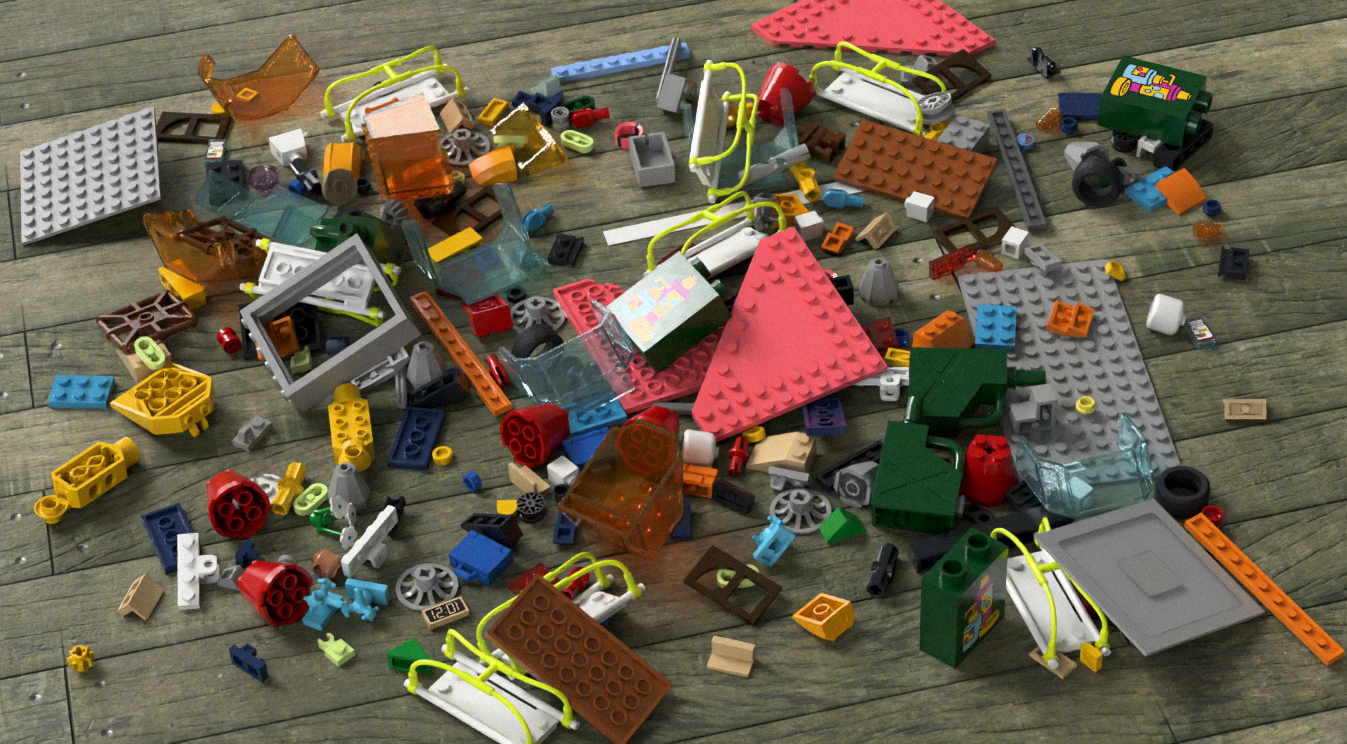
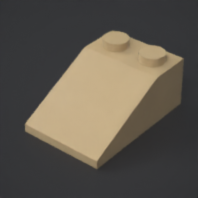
M159 340L155 343L165 354V365L172 362L171 354L165 345ZM119 348L116 349L117 354L137 384L157 371L150 369L137 355L135 350H132L130 353H124Z
M793 432L765 437L757 441L746 468L768 473L770 466L808 473L817 453L816 436H806L805 433Z

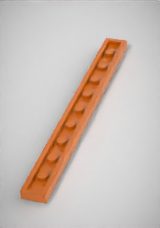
M428 291L411 296L410 303L457 367L463 372L468 382L494 417L512 410L511 402Z
M1199 513L1185 521L1184 527L1326 666L1344 657L1345 650L1205 515Z

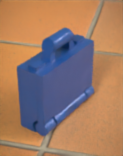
M608 427L562 440V452L565 458L579 468V476L591 473L593 476L608 472L611 466L621 464L620 451L617 449Z
M471 530L449 553L450 566L456 568V576L468 582L477 579L489 586L514 562L513 550L474 530Z

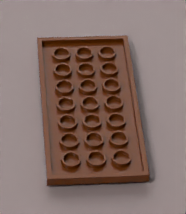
M862 119L833 179L843 184L903 202L914 191L934 197V211L964 220L972 217L998 164V160L990 156Z
M538 573L484 635L539 682L563 693L567 697L572 709L614 744H626L673 686L669 680Z

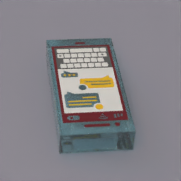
M209 139L204 160L205 167L206 163L224 162L227 139Z
M1202 316L1185 320L1183 326L1198 350L1217 346L1218 340Z

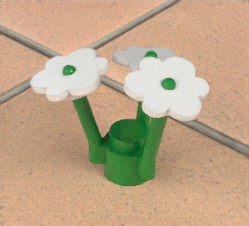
M338 495L330 499L331 507L314 510L310 516V523L312 527L316 528L317 532H325L340 537L342 548L348 549L349 546L354 545V540L357 537V531L353 527L354 523H356V509L353 503L348 504L346 500ZM345 517L350 525L349 528H344L342 533L325 528L331 524L332 518L341 519Z

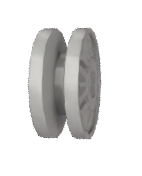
M936 92L918 100L923 124L925 125L943 122L955 113L951 94L947 92Z

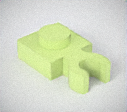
M305 346L303 351L297 352L295 356L291 357L290 368L292 373H303L312 368V356L308 346Z
M331 633L326 634L327 642L318 639L319 648L324 650L325 656L338 667L355 656L353 648L341 638L338 641H334V636Z

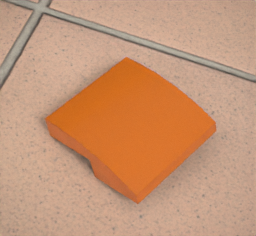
M1185 168L1156 182L1155 188L1167 198L1166 204L1177 215H1181L1207 200L1197 181Z
M1055 300L1045 330L1064 336L1086 337L1095 309L1076 302L1073 307Z
M291 316L275 322L269 321L263 325L280 357L300 351ZM257 351L259 360H266L265 357H262Z

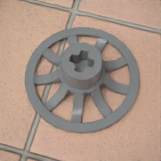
M458 129L439 141L437 144V155L447 164L468 166L476 160L472 158L469 149L481 157L490 152V142L481 133L467 129ZM481 138L484 140V143H476V141ZM446 140L451 143L448 146L442 145ZM476 147H486V149L484 152H481L478 149H476ZM451 149V150H450L447 154H445V155H443L442 152H441V150H446V151H447V150ZM456 150H457L456 159H455L454 161L448 159V158H450V157L456 152ZM462 151L465 152L468 161L460 162Z
M534 296L524 299L515 304L510 310L512 321L513 315L523 316L521 319L513 321L514 327H511L519 334L523 330L518 325L523 324L527 319L528 323L524 329L532 326L534 320H536V324H542L541 319H543L555 331L562 327L566 319L558 302L547 297ZM545 301L550 302L553 305L551 307H546ZM521 305H524L526 308L524 311L516 310ZM557 308H559L561 314L551 313V311H554ZM548 317L560 319V321L554 324Z
M795 488L784 491L775 497L770 505V516L772 517L788 512V515L782 520L785 525L796 515L795 528L784 526L795 534H809L818 531L832 511L831 505L824 495L807 488ZM791 494L790 501L783 499L784 496ZM817 496L823 502L817 504L813 503L812 500ZM778 502L786 506L780 510L775 509ZM826 507V514H820L815 509ZM810 513L822 521L817 525L814 524ZM802 516L805 517L810 528L800 529Z
M424 563L413 566L402 573L397 580L395 591L398 600L405 607L415 611H423L454 599L459 586L456 575L448 567L441 564ZM434 568L441 569L443 572L436 575ZM408 574L414 578L411 582L403 581ZM448 574L453 580L452 582L441 581ZM401 587H412L409 592L401 594ZM440 587H453V589L450 594H446L440 589ZM433 590L444 599L442 602L435 603ZM418 591L416 601L413 604L406 600ZM424 592H427L430 606H419Z

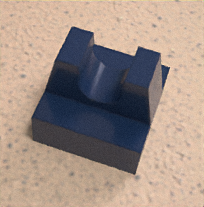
M247 539L236 552V566L240 565L244 568L245 565L250 566L253 561L258 560L260 552L254 549L255 542Z

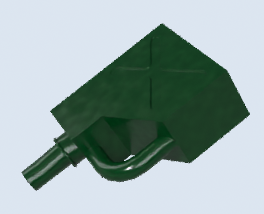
M343 214L342 218H321L320 225H314L309 230L310 235L317 240L316 251L328 253L357 233L372 250L379 263H393L398 267L401 265L406 238L381 220Z
M910 347L908 398L916 396L923 399L920 424L929 426V436L957 438L963 428H991L999 424L1005 416L1007 388L1015 390L1016 386L1046 384V371L1019 370L1016 366L1007 367V350ZM981 404L994 405V410L990 415L972 417Z
M911 396L908 398L903 420L900 422L888 420L871 501L872 526L939 534L956 529L962 498V483L966 467V454L962 446L954 440L929 436V426L920 424L924 403L920 397ZM929 448L950 452L954 457L953 466L930 451Z

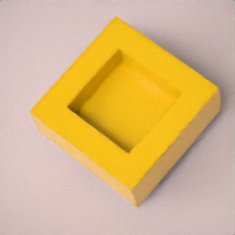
M1086 642L1081 645L1080 661L1096 673L1102 668L1103 653L1097 647Z

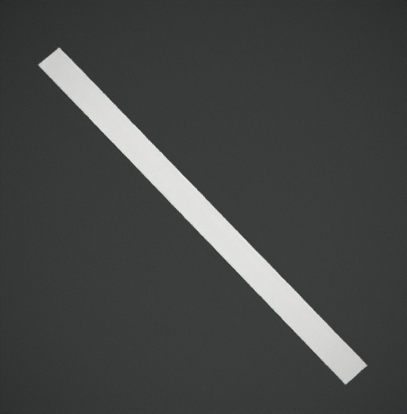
M840 182L829 183L819 186L821 197L817 201L823 200V195L828 189L846 190L847 194L867 190ZM801 190L782 193L795 194L803 204L811 203L805 199ZM746 201L726 205L714 214L724 216L732 211H737L746 207ZM701 211L603 231L608 246L656 236L672 226L689 220L690 217ZM747 212L738 215L737 218L747 216ZM704 218L675 231L707 225L713 221Z

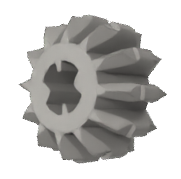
M398 198L388 200L380 208L382 212L380 217L384 221L398 227L405 228L411 221L409 217L411 213L408 212V207L405 206L404 201L400 202Z

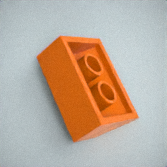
M947 310L914 332L912 347L971 349L975 346V337L963 317Z

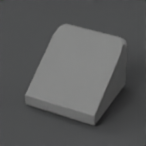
M919 55L914 65L917 70H925L934 67L938 63L933 57Z
M240 565L224 569L217 581V585L240 590L237 581L245 570Z

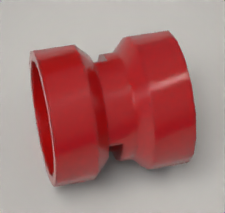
M225 327L217 333V341L226 353L233 354L241 348V341L232 328Z
M1216 506L1203 508L1202 514L1221 531L1222 510Z

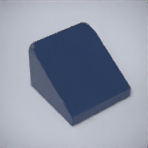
M331 336L326 341L327 354L337 355L346 349L349 337Z

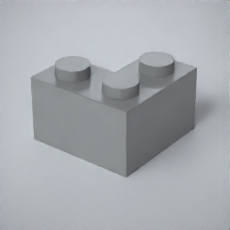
M666 73L657 108L682 115V112L686 109V99L693 100L697 93V83L684 77Z
M1050 384L1031 386L1028 402L1010 404L1009 420L1015 435L1055 429L1057 400Z

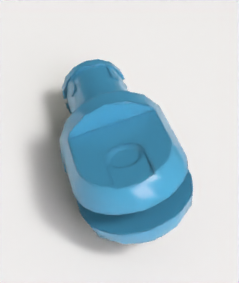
M828 189L823 195V201L827 206L844 209L846 205L862 208L864 196L849 195L846 190Z
M546 204L539 210L533 209L525 214L521 220L522 228L531 232L541 227L545 223V219L554 213L553 206Z

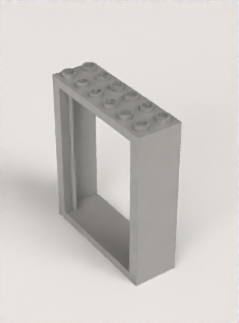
M357 233L240 310L243 317L241 319L243 325L251 331L249 333L250 338L259 346L257 351L262 357H265L267 360L264 362L270 372L273 371L274 373L273 380L283 389L280 391L286 401L289 400L294 409L298 408L302 413L331 395L339 385L351 382L421 335L372 250ZM364 260L396 315L294 382L263 325L359 261Z

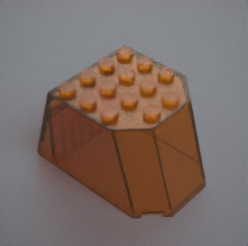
M423 92L363 116L364 123H361V127L365 134V143L367 150H369V159L374 170L373 176L382 198L385 197L386 201L398 198L401 202L455 194L453 189L455 185L446 148L442 149L438 137L442 134Z
M641 419L620 428L618 426L611 427L558 504L557 509L581 532L652 562L683 515V457L676 434Z

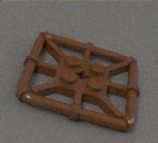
M226 216L205 222H197L194 226L181 229L176 233L179 241L202 250L206 255H213L239 268L255 261H263L267 257L266 251L256 247V242L252 241L253 239L262 240L265 238L282 244L280 241L257 232V229L248 228L228 219ZM220 225L221 231L216 232L210 228ZM233 229H235V230H237V231H239V232H241V233H243V234H240V235H239V234L235 233V231H234ZM244 254L247 257L241 258L239 255Z
M164 290L138 302L132 301L129 305L105 315H100L96 319L98 327L105 333L106 338L112 341L124 353H130L132 350H135L134 344L138 337L144 336L150 331H153L155 334L147 337H150L154 342L158 340L163 341L168 336L190 327H195L199 322L196 315L188 308V304L181 301L170 290ZM166 301H171L173 303L172 305L162 308ZM176 312H180V313H183L184 315H171V314H174V313H176ZM107 324H121V325L116 326V327H114V328H110ZM168 324H177L175 326L162 330V328L166 327V325ZM132 331L124 342L118 337V335Z

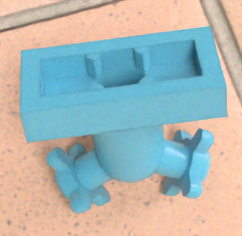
M768 516L767 519L771 522L770 526L760 532V535H753L752 537L758 545L753 556L757 561L772 567L785 549L792 545L791 542L796 536L793 531L784 527L785 524L780 518Z
M325 578L317 580V582L322 584L319 590L313 591L312 595L309 597L304 596L303 598L307 601L308 606H310L309 611L302 618L303 624L320 631L323 630L336 611L344 606L342 596L328 591L331 587L336 588V584Z
M347 578L345 583L347 598L353 599L354 602L347 604L344 601L341 611L345 617H349L350 612L365 614L361 619H368L372 622L379 608L377 606L372 608L370 605L375 603L387 606L390 600L388 585Z

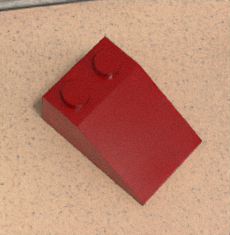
M498 294L460 303L472 332L480 338L490 336V333L496 331L498 333L507 332L509 328L514 327L509 304Z

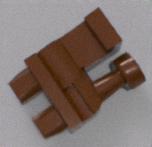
M815 123L811 127L802 125L799 130V136L793 135L791 137L790 146L794 148L805 143L811 157L814 154L823 156L824 161L831 163L835 156H838L845 149L846 134L840 131L837 134L829 132L826 128L819 127Z

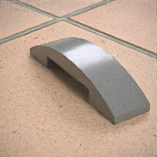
M404 347L388 356L386 360L373 366L349 383L358 386L361 393L367 392L392 378L406 365L410 357Z

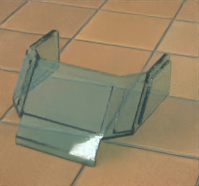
M780 88L785 125L772 142L753 144L751 147L750 166L760 162H767L768 159L798 146L791 92L786 88ZM684 103L682 114L689 153H691L694 122L691 104ZM747 146L736 147L730 155L722 159L718 189L733 188L740 183L737 172L745 169ZM784 158L776 159L780 167H782ZM787 169L771 173L766 178L732 193L786 185L783 174Z
M212 170L209 171L195 199V204L219 217L226 216L228 219L248 228H255L257 232L282 244L301 247L312 237L309 233L310 228L314 225H320L321 222L319 220L329 210L324 205L278 185L264 199Z
M508 183L493 184V189L505 220L497 240L441 263L435 264L432 262L418 221L412 219L402 221V228L414 261L437 288L447 293L450 292L456 296H461L467 305H472L530 281V278L522 271L531 250L529 236L514 193Z
M595 299L590 302L598 326L540 356L516 358L503 346L499 347L500 353L498 354L509 380L537 404L563 402L572 421L635 389L625 370L634 356L633 349L631 348L632 345L615 314Z
M1125 412L1119 415L1117 444L1122 451L1060 464L1040 458L1024 435L1018 437L1016 469L1049 512L1074 518L1075 522L1146 501L1155 483L1146 438Z

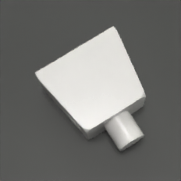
M301 129L269 138L271 153L283 166H289L293 159L298 157L305 161L308 159Z

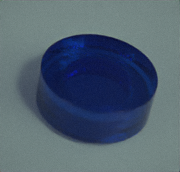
M894 329L889 333L891 345L902 347L908 343L909 335L907 331Z

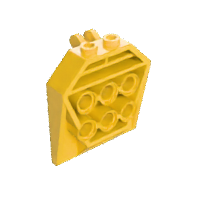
M169 362L110 402V405L113 409L154 435L179 433L189 429L191 435L196 437L200 432L195 423L198 422L202 430L209 428L205 416L214 409L215 389L210 376Z

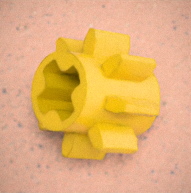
M79 645L69 651L70 657L67 658L68 665L72 666L73 671L84 672L93 667L92 661L95 660L94 652L89 650V646Z

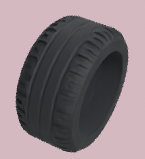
M1086 159L1074 171L1072 190L1077 199L1084 204L1096 207L1109 205L1120 195L1123 181L1122 173L1113 162L1107 159ZM1090 176H1098L1106 179L1111 185L1106 188H1094L1089 186L1083 179Z
M546 324L532 325L524 329L515 339L512 345L511 357L514 363L526 375L541 376L550 372L560 362L564 353V342L552 327ZM546 343L537 355L530 358L532 352L539 345Z
M1174 466L1165 469L1157 477L1154 499L1171 517L1181 519L1192 518L1202 513L1203 508L1208 506L1210 483L1208 478L1199 470L1188 466ZM1186 488L1196 494L1182 497L1174 495L1168 490Z

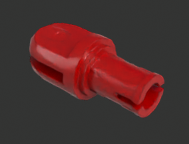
M608 107L598 110L586 108L574 111L571 114L570 120L572 125L577 128L593 125L595 121L610 118Z
M491 353L492 360L489 355L485 357V362L490 368L488 373L496 381L499 388L503 389L504 386L501 379H504L507 386L510 385L507 376L508 369L505 364L499 362L496 354Z
M740 436L736 438L733 449H730L728 453V458L731 460L728 475L732 476L735 470L733 477L740 476L742 464L748 460V453L746 451L749 441L745 438L740 449L742 438Z
M578 566L573 568L567 577H570L576 572L582 570L583 567ZM589 572L572 581V584L564 588L562 593L572 600L575 594L581 593L589 582Z

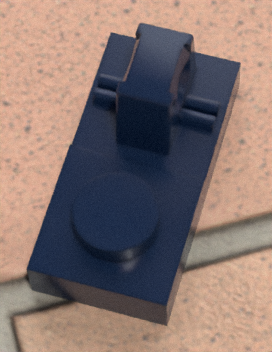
M248 643L241 648L236 645L229 648L232 664L262 683L268 679L265 661L255 657L257 655L256 648Z

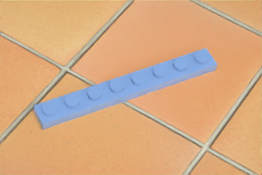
M686 42L681 43L677 60L690 58V51ZM670 45L551 68V75L553 76L558 73L559 81L563 83L666 63Z

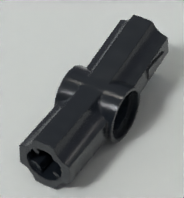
M299 157L293 159L290 169L297 180L305 185V189L311 195L316 197L322 196V181L319 179L314 168L311 169L304 159Z
M461 181L453 182L443 192H435L429 202L419 207V213L424 219L429 220L442 211H449L455 206V202L467 192L466 187Z
M892 543L881 545L877 560L873 561L866 588L871 597L879 598V596L884 595L888 583L893 582L899 549Z

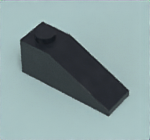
M454 369L407 394L408 406L432 408L456 404L471 396L469 382L457 369Z
M473 513L460 525L462 529L468 532L474 530L507 548L514 547L523 536L513 515Z

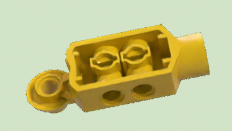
M345 383L335 388L333 392L334 402L328 405L335 464L339 465L343 462L352 463L358 472H362L370 466L371 460L375 459L368 400L361 398V391L358 386Z
M123 437L114 444L97 442L51 472L55 494L45 496L35 503L34 512L48 524L58 523L68 509L83 508L128 478L126 469L141 459L137 445L128 437Z

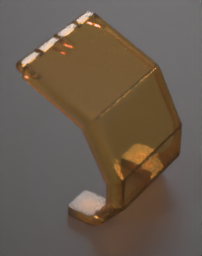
M293 34L289 35L258 70L226 80L215 79L212 77V73L216 63L209 54L202 55L198 67L200 78L232 120L253 122L289 110L319 75L320 68ZM245 88L258 92L250 101L236 97ZM246 90L240 96L249 98L254 93Z
M193 210L145 213L143 215V223L164 268L196 284L255 278L263 269L267 253L265 250H261L260 247H256L257 239L252 240L254 259L235 261L233 242L215 243V257L213 255H206L202 250L179 241L176 236L177 231L194 226L199 222L197 216L194 217Z

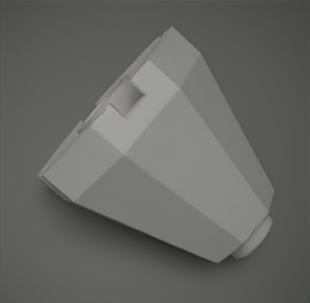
M1072 142L1064 150L1065 159L1074 171L1086 159L1102 158L1109 161V150L1096 142ZM1090 176L1085 178V180L1091 182L1098 179V176Z
M875 258L869 262L862 276L859 298L861 300L864 298L869 306L885 307L889 305V301L893 300L894 302L897 300L898 281L889 262L884 258Z
M423 341L414 345L409 361L406 380L408 384H413V388L416 390L443 376L447 371L445 362L430 342Z
M873 461L854 464L836 473L834 489L836 492L839 491L841 493L840 499L843 503L858 509L872 501L879 464Z
M343 462L336 465L327 493V501L330 504L332 497L340 495L348 504L353 503L357 512L367 507L368 499L372 496L371 490L352 463Z

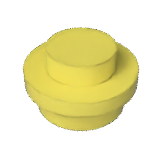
M1083 396L1076 402V410L1081 414H1092L1096 410V403L1093 398Z

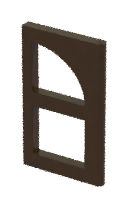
M965 49L958 51L925 71V73L933 76L942 74L957 89L956 92L951 94L952 102L991 78V74ZM956 67L965 68L973 71L980 77L965 85L949 69ZM917 76L912 79L913 83L924 94L936 93L926 83L930 80L929 78Z
M162 111L156 125L157 141L209 144V141L216 140L223 141L232 115ZM189 122L184 135L163 134L167 129L178 123ZM199 122L221 123L215 137L194 136Z
M485 186L432 221V224L446 234L453 236L461 232L456 226V220L460 214L465 213L479 222V224L472 228L475 232L479 233L514 210L516 203L489 186ZM489 197L502 205L503 208L487 217L472 206Z
M997 207L934 230L933 236L954 260L1002 243V239L1011 226H1015ZM994 217L999 226L995 234L986 238L975 224ZM966 228L977 242L957 249L947 238L946 234Z
M714 545L708 549L684 579V584L752 626L757 623L783 589L780 585ZM726 569L736 572L719 595L697 582V579L710 571ZM745 578L768 591L751 614L728 601L729 597Z

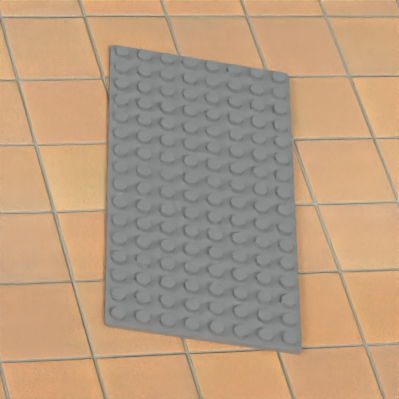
M1106 259L1062 264L1061 268L1050 272H1044L1040 267H1030L958 276V283L974 337H976L978 304L1017 306L1014 352L1007 351V367L1016 366L1019 370L1046 371V384L1051 385L1057 400L1055 429L1015 435L1009 420L1010 404L1028 402L1031 386H1016L1015 390L1007 388L1006 411L1000 424L1004 437L1011 448L1019 475V483L1035 474L1048 486L1050 491L1060 490V486L1073 476L1089 486L1155 479L1165 469L1181 466L1116 282L1113 277L1106 274L1105 265L1108 263ZM1055 300L1073 307L1076 302L1095 309L1086 337L1064 336L1045 330ZM1083 396L1093 398L1096 403V410L1092 414L1087 415L1079 413L1076 410V402L1079 398Z

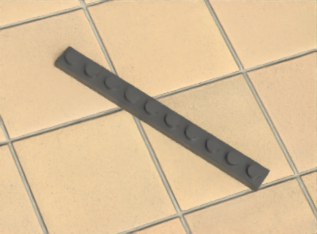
M1006 110L987 111V118L1028 232L1046 230L1047 223Z

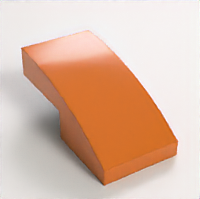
M837 222L832 232L827 234L821 249L839 254L855 232L854 227Z

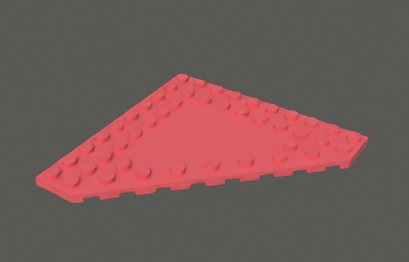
M800 0L751 24V30L772 46H779L780 43L789 44V47L803 48L804 45H812L815 49H828V47H837L838 43L843 41L866 52L887 50V53L901 54L902 51L912 52V55L926 56V53H936V56L950 57L951 54H955L962 49H965L971 56H974L995 45L993 37L941 0ZM846 46L841 47V50L852 51V49Z
M795 227L759 241L730 313L732 318L726 323L693 406L692 417L701 431L713 433L716 442H719L887 370L886 363Z
M592 279L581 280L553 289V296L592 361L599 367L604 381L609 382L611 391L615 394L626 415L649 408L655 402L665 403L700 391L725 326L717 328L657 374L618 329L605 309L607 305L621 296L626 290H622L620 286L605 283V285L597 284Z

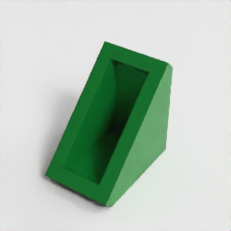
M839 507L819 527V531L827 544L866 532L857 515Z
M415 638L389 650L387 653L389 669L410 671V666L415 661L430 660L429 655ZM420 665L416 667L415 671L431 675L432 669L430 665Z

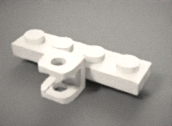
M887 367L886 371L853 385L880 386L881 400L897 401L900 398V386H909V367Z
M388 505L384 511L380 512L374 523L366 529L364 535L355 542L348 554L343 556L341 564L345 576L351 578L360 566L366 562V559L371 560L372 566L377 569L387 559L386 544L381 543V541L398 522L395 507Z
M199 533L178 534V609L200 608V583H216L220 578V568L217 565L216 556H200Z

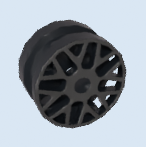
M1112 130L1111 146L1115 151L1127 153L1136 148V135Z
M528 492L517 499V513L521 521L536 523L545 517V500L542 495Z

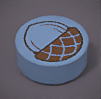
M1020 134L1016 137L1020 150L1033 148L1034 138L1031 135Z

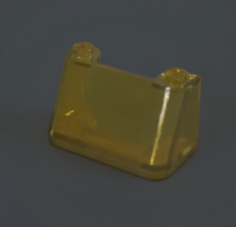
M524 102L490 129L495 136H528V144H524V148H514V144H508L518 164L516 169L522 176L524 174L529 176L565 163L569 159Z

